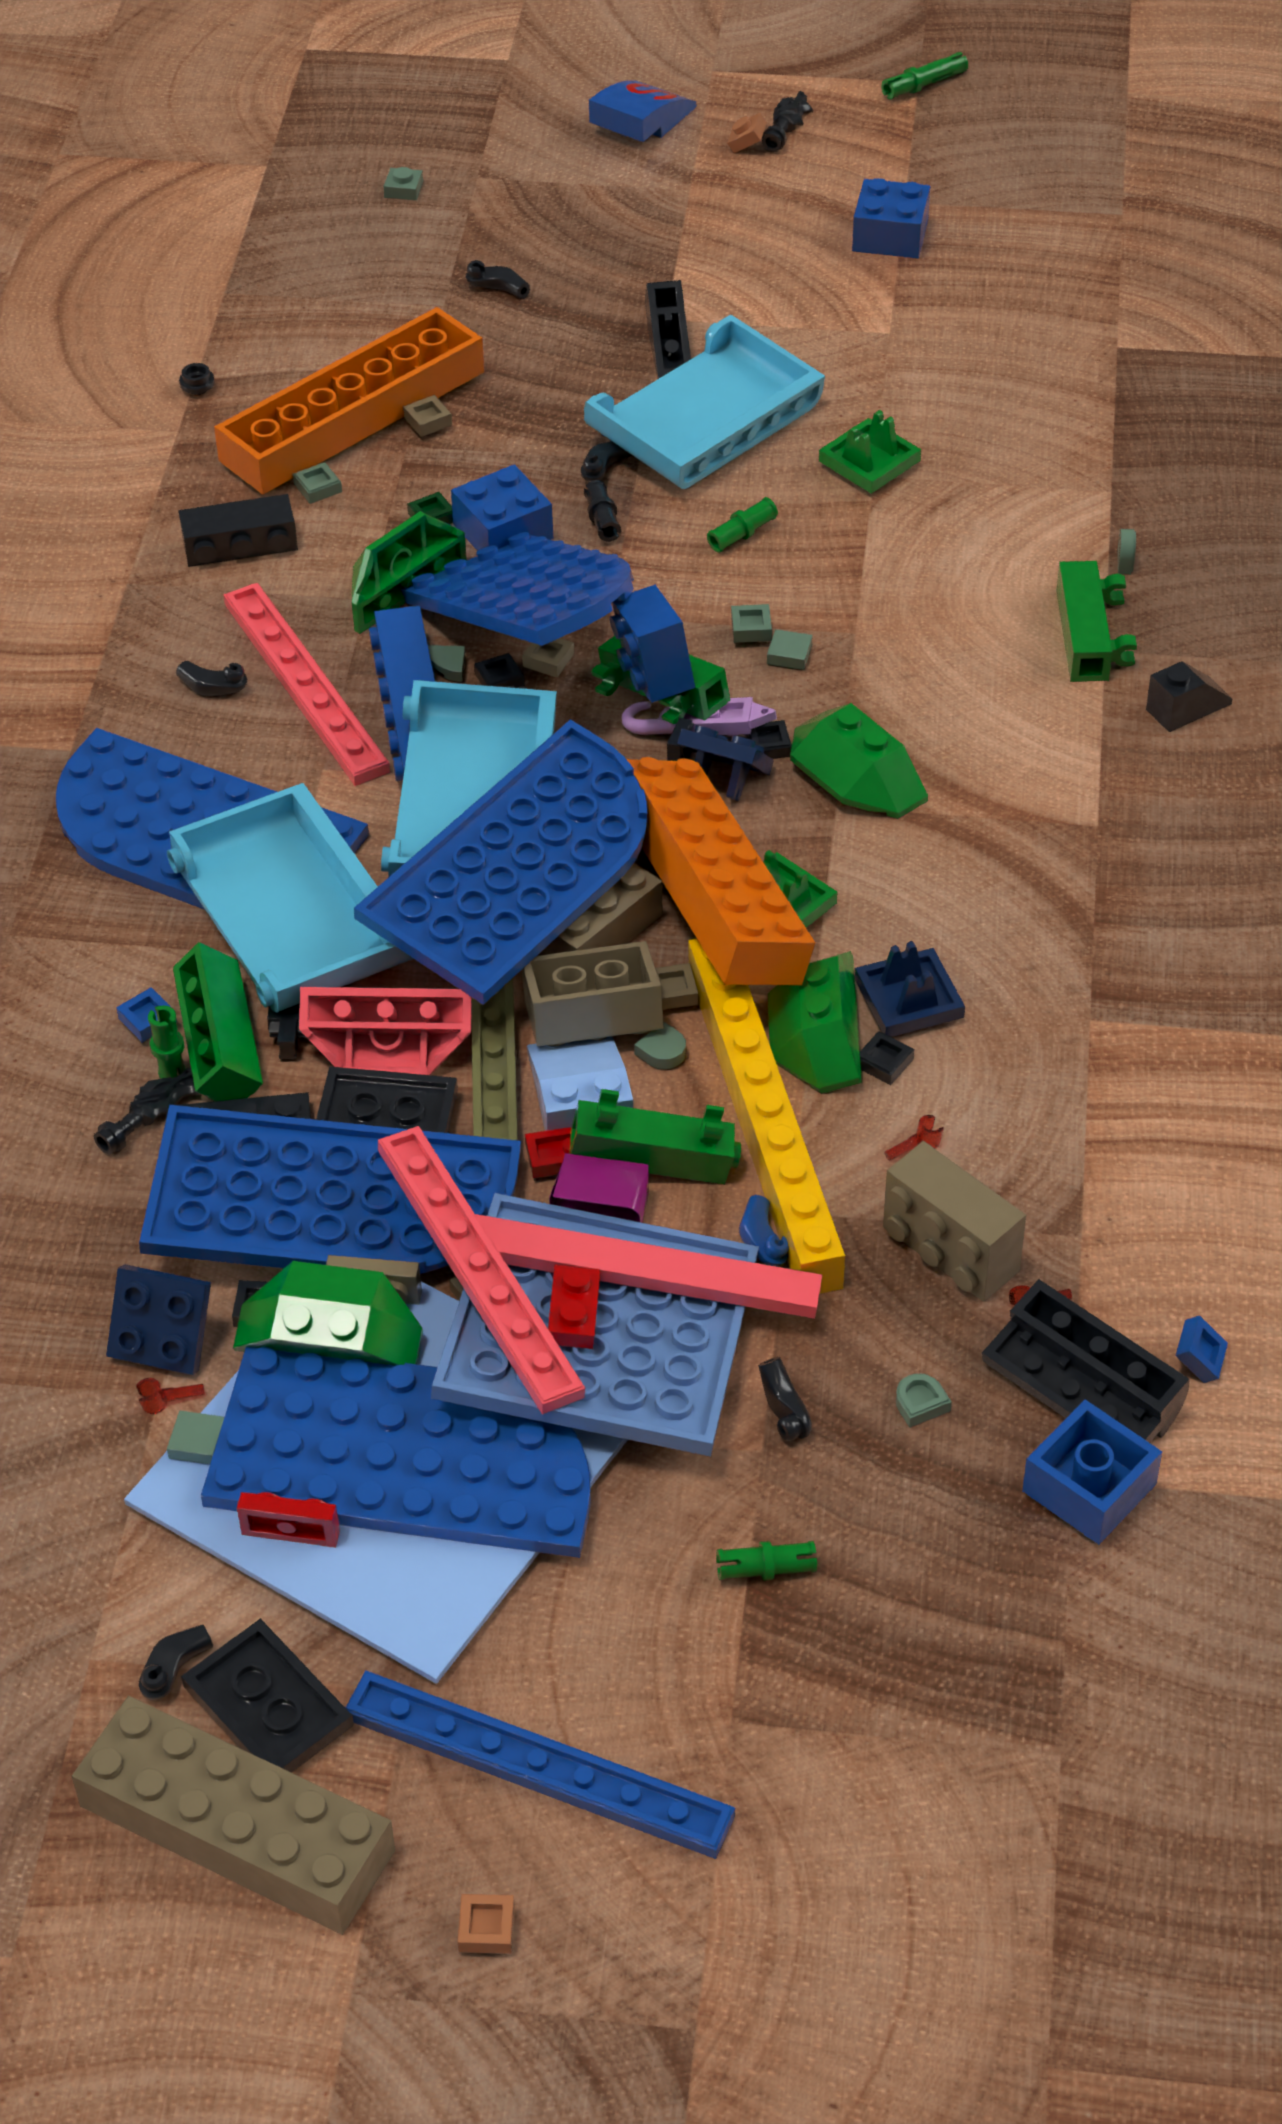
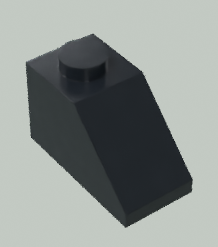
M1181 661L1150 675L1146 710L1168 732H1171L1231 705L1233 698L1208 675Z

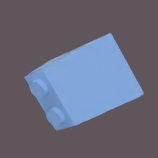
M612 1036L602 1040L587 1039L566 1042L560 1046L545 1045L537 1047L536 1044L527 1045V1053L545 1131L571 1127L578 1100L598 1103L601 1089L619 1091L617 1106L633 1108V1097L626 1068Z

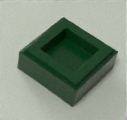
M440 492L407 504L410 517L421 511L447 524L453 523L452 506Z

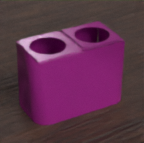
M565 1153L549 1196V1204L643 1223L649 1196L648 1165Z

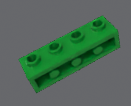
M198 942L173 966L195 1092L205 1095L213 1101L248 1098L263 1084L239 962L235 958Z

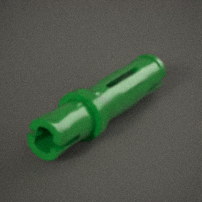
M957 52L919 68L909 67L900 75L884 79L881 83L884 96L887 95L889 100L908 92L915 94L921 91L924 86L966 72L968 60L966 56H962V52Z

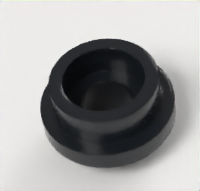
M191 363L182 369L179 384L183 391L193 395H201L214 386L215 379L207 365Z

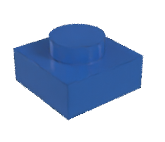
M151 987L119 1005L116 1009L118 1019L143 1043L152 1037L151 1026L148 1021L149 1012L151 1010L155 1012L157 1021L155 1007L162 1005L171 1006Z
M1199 1315L1185 1320L1175 1356L1203 1383L1219 1379L1228 1342Z

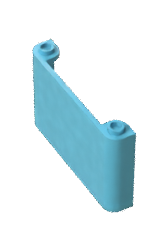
M729 315L708 328L705 334L704 352L615 406L614 399L607 393L603 392L592 396L585 402L584 421L681 489H687L809 412L822 395L825 375L733 315Z
M413 681L412 696H404L403 720H410V733L395 839L391 840V846L383 847L381 871L388 872V877H390L554 734L557 691Z
M304 783L169 832L171 849L167 850V858L172 870L175 873L180 872L256 985L258 998L265 1008L270 1006L274 1012H279L300 1004V987H343L414 959L354 919V907L378 886Z

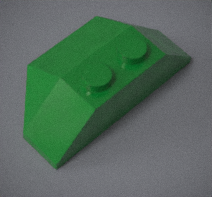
M420 511L367 546L353 566L352 612L354 631L361 634L375 624L374 611L395 609L405 604V597L402 595L401 589L413 586V578L427 573L435 575L444 571V566L447 563L455 560L464 559L467 561L465 532Z
M852 703L826 710L795 728L790 761L842 804L867 811L887 812V816L899 819L928 801V794L904 745Z
M849 951L810 962L802 985H777L767 993L769 1040L776 1064L798 1079L810 1084L813 1089L821 1094L862 1083L853 955Z
M292 1261L242 1304L233 1349L234 1351L244 1352L246 1347H268L277 1351L300 1354L314 1353L323 1357L347 1360L360 1359L364 1362L393 1366L404 1365L405 1363L417 1364L423 1328L383 1272Z

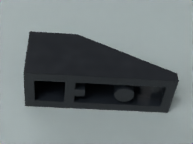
M681 280L646 284L645 308L657 380L691 360Z

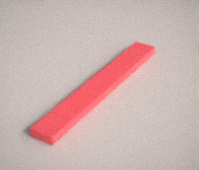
M258 582L224 594V603L354 786L390 773L389 761Z
M416 1126L379 1139L378 1152L541 1414L585 1398V1386L420 1127Z
M475 1214L507 1265L554 1273V1265L601 1269L600 1281L814 1319L816 1316L822 1280L821 1274Z

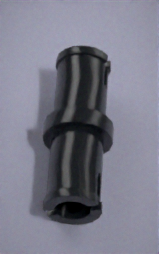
M600 480L587 483L586 487L588 489L584 488L583 491L589 504L587 509L588 516L595 523L599 538L605 542L618 539L619 535L617 533L621 534L622 531L616 518L617 507L613 499L609 498L605 483Z

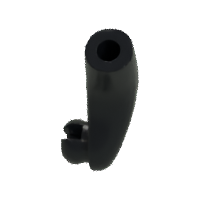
M474 260L467 265L466 280L473 286L502 290L519 299L526 298L530 293L529 283L511 268L504 266L485 267V264L479 260Z
M612 441L597 444L589 450L581 467V476L588 482L601 480L609 466L630 457L631 454Z
M187 660L182 662L176 669V675L191 690L201 696H221L240 692L245 688L248 680L243 666L238 663H229V667H224V670L215 671L205 669Z
M774 1357L760 1363L758 1367L764 1393L770 1408L779 1418L777 1430L780 1436L787 1441H793L797 1437L800 1439L808 1437L812 1430L810 1415L794 1388L781 1357Z
M204 1624L168 1635L157 1642L139 1679V1689L144 1697L151 1700H159L166 1697L173 1687L180 1668L191 1658L213 1647Z

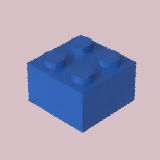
M881 178L864 179L853 217L852 251L919 259L929 220L931 186L921 185L916 182H892Z
M515 464L451 489L453 525L465 532V538L477 551L488 546H497L498 549L509 544V537L521 532H529L530 535L537 537L545 536L549 540L554 539L552 503Z
M656 584L632 592L626 600L619 601L618 598L612 602L614 615L610 616L609 619L615 637L620 639L621 648L616 650L617 658L624 672L629 670L635 689L637 691L643 690L649 701L653 703L695 688L683 622Z
M1084 1400L1026 1459L1022 1492L1100 1545L1156 1486L1162 1451L1087 1400Z

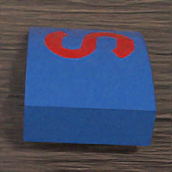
M636 80L622 81L608 86L589 99V123L644 142L651 135L662 138L696 108V101Z

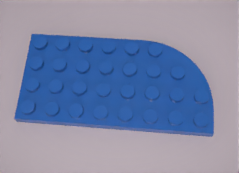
M521 532L509 537V544L499 549L497 546L484 547L476 552L477 556L467 561L460 559L447 563L444 566L445 570L435 575L433 573L419 575L412 579L413 586L409 588L404 587L401 589V592L405 597L406 604L420 605L422 609L543 646L577 631L612 612L611 602L617 598L619 601L626 600L631 595L634 589L632 584L634 578L628 562L619 558L617 554L608 555L600 553L597 549L588 550L582 548L581 545L565 544L564 541H553L545 536L537 537L530 535L529 532Z
M570 719L354 907V919L484 1005L617 883L633 865L640 853L646 834L647 801L644 789H641L635 778L633 767L620 752L597 735Z
M96 728L66 763L57 784L56 807L64 837H68L69 841L76 847L77 854L89 864L112 876L204 909L180 872L175 873L167 858V850L171 849L169 832L271 795L277 791ZM322 808L355 854L369 836L368 824Z
M169 1105L139 1241L140 1254L285 1268L292 1261L326 1265L328 1255L418 1262L420 1274L449 1265L378 1152L379 1139L408 1129ZM422 1131L475 1214L488 1215L494 1193L514 1197L521 1141Z
M246 1347L202 1489L201 1500L203 1507L237 1511L241 1492L254 1494L269 1492L279 1497L299 1500L319 1499L329 1504H336L339 1525L580 1558L591 1503L590 1473L582 1444L571 1427L431 1399L432 1384L438 1367L410 1363L393 1366L364 1362L360 1359L347 1360L324 1357L314 1353L300 1354L277 1351L268 1347Z

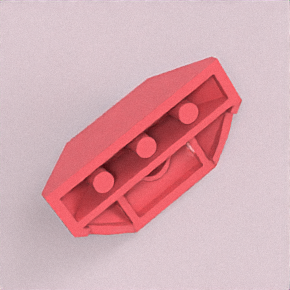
M300 987L299 1030L334 1067L431 1075L471 1034L472 997L461 989Z

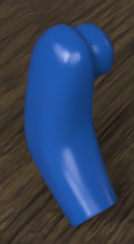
M753 1195L747 1202L739 1225L740 1237L744 1244L759 1246L757 1259L763 1264L775 1267L781 1266L788 1258L789 1246L787 1239L783 1236L780 1240L769 1225L770 1201L763 1196Z

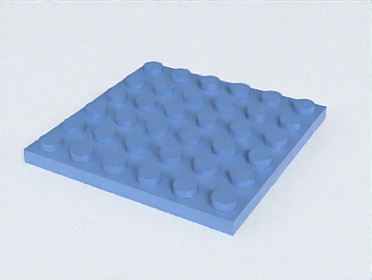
M494 1193L487 1215L753 1263L757 1261L759 1246ZM508 1265L548 1328L554 1273ZM599 1281L593 1349L559 1346L585 1386V1398L541 1414L463 1289L432 1384L431 1399L711 1457L746 1306Z

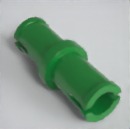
M764 497L745 511L738 510L731 514L730 520L707 533L709 545L714 551L720 553L739 539L746 540L754 535L757 528L777 518L778 510L776 505L770 498Z
M165 1005L155 1007L157 1021L154 1011L151 1010L148 1014V1021L152 1032V1037L149 1041L150 1050L153 1056L157 1058L159 1078H175L178 1076L177 1068L179 1075L185 1070L182 1058L185 1048L184 1039L177 1030L176 1012L174 1009Z
M760 1541L759 1547L717 1549L716 1563H737V1565L720 1566V1568H717L718 1578L722 1581L731 1578L761 1576L762 1580L765 1581L773 1580L774 1575L815 1573L817 1571V1558H796L797 1556H809L817 1553L814 1541H808L806 1543L772 1545L771 1541Z

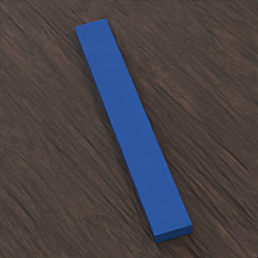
M369 1671L364 1672L345 1707L353 1715V1722L355 1724L714 1859L717 1858L735 1818V1807Z

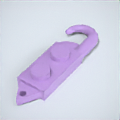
M753 697L730 698L731 700L705 721L687 713L684 716L685 719L693 720L694 730L695 726L698 725L719 732V735L728 736L750 734L751 729L777 719L776 710L754 703ZM648 701L632 704L622 714L623 726L634 734H672L676 724L662 720L661 716L670 708L668 706L660 713L658 719L633 718L637 712L650 708L651 704Z

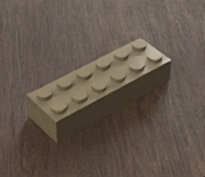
M129 1695L72 1775L80 1807L341 1935L345 1933L396 1851L390 1819Z

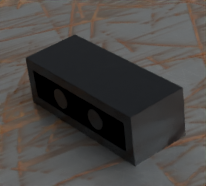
M288 494L178 510L188 567L298 550L295 520Z

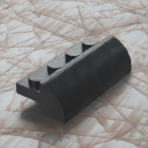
M1040 1279L1032 1285L1010 1310L1011 1320L982 1352L984 1363L1063 1417L1067 1418L1084 1400H1087L1149 1443L1156 1435L1160 1438L1164 1436L1179 1414L1189 1390V1378Z

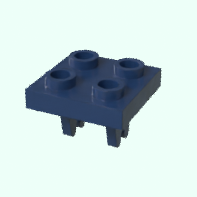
M698 725L695 726L694 732L681 729L677 744L696 755L695 762L700 764L706 775L709 772L712 760L733 765L726 794L727 798L739 801L749 770L770 775L774 760L765 755V748L756 745L755 741L733 735L730 742L727 741V737L719 735L718 731Z
M910 941L906 944L905 951L901 952L899 947L894 945L890 948L887 960L855 968V981L881 1032L890 1037L964 1018L965 1005L934 948L917 951L914 942Z
M126 1264L118 1267L106 1357L191 1375L197 1373L200 1368L211 1282Z

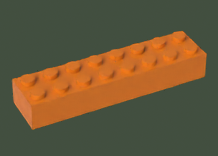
M436 307L214 426L219 462L261 494H265L291 480L294 473L320 464L403 418V406L433 395L439 398L484 373L483 338Z
M643 757L640 760L626 759L633 767L634 776L641 789H644L647 801V826L642 849L725 985H802L816 942L700 764L685 758L678 759L677 761L657 760L651 757Z

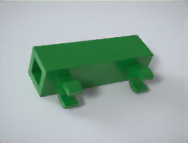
M1097 561L1059 562L1056 593L1070 682L1109 681L1111 662H1115L1123 667L1135 665L1134 652L1126 650H1137L1136 637L1125 634L1117 637L1115 640H1110L1104 601L1114 606L1124 604L1123 590L1115 589H1126L1125 575L1112 574L1105 579H1100Z
M614 635L598 647L601 664L596 665L592 669L591 674L603 681L595 687V692L604 696H610L617 690L618 686L646 696L643 690L637 691L635 689L629 670L625 672L622 670L616 650L621 648L620 639H617ZM689 654L695 688L659 700L660 704L670 707L661 716L662 720L677 724L679 717L684 718L687 713L705 721L726 705L731 699L725 668Z
M601 1089L598 1103L578 1100L571 1125L569 1154L642 1163L648 1165L650 1174L724 1185L730 1169L738 1168L741 1156V1142L735 1141V1123L721 1121L724 1107L706 1105L703 1118L617 1106L619 1091Z

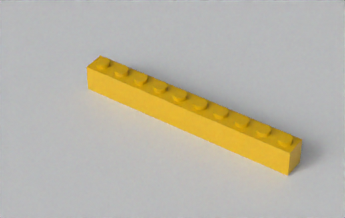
M697 939L688 940V961L691 965L698 991V1003L765 1198L770 1201L769 1210L780 1240L783 1236L787 1239L789 1246L787 1262L789 1268L821 1274L822 1280L819 1294L843 1289L845 1254L749 986L725 985Z

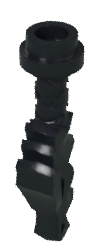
M799 91L795 98H782L774 109V126L767 127L762 136V144L768 151L774 152L782 149L787 141L786 132H792L795 129V125L804 124L802 120L803 113H813V109L807 102V95L804 92Z
M186 1068L182 1074L175 1078L167 1077L150 1080L140 1087L139 1094L135 1095L133 1102H130L129 1113L121 1121L119 1120L116 1123L105 1121L98 1126V1131L94 1133V1140L100 1150L108 1155L113 1152H120L126 1147V1136L132 1133L135 1128L140 1127L142 1124L144 1126L151 1125L158 1116L168 1114L169 1105H176L183 1097L199 1095L198 1092H195L191 1068Z

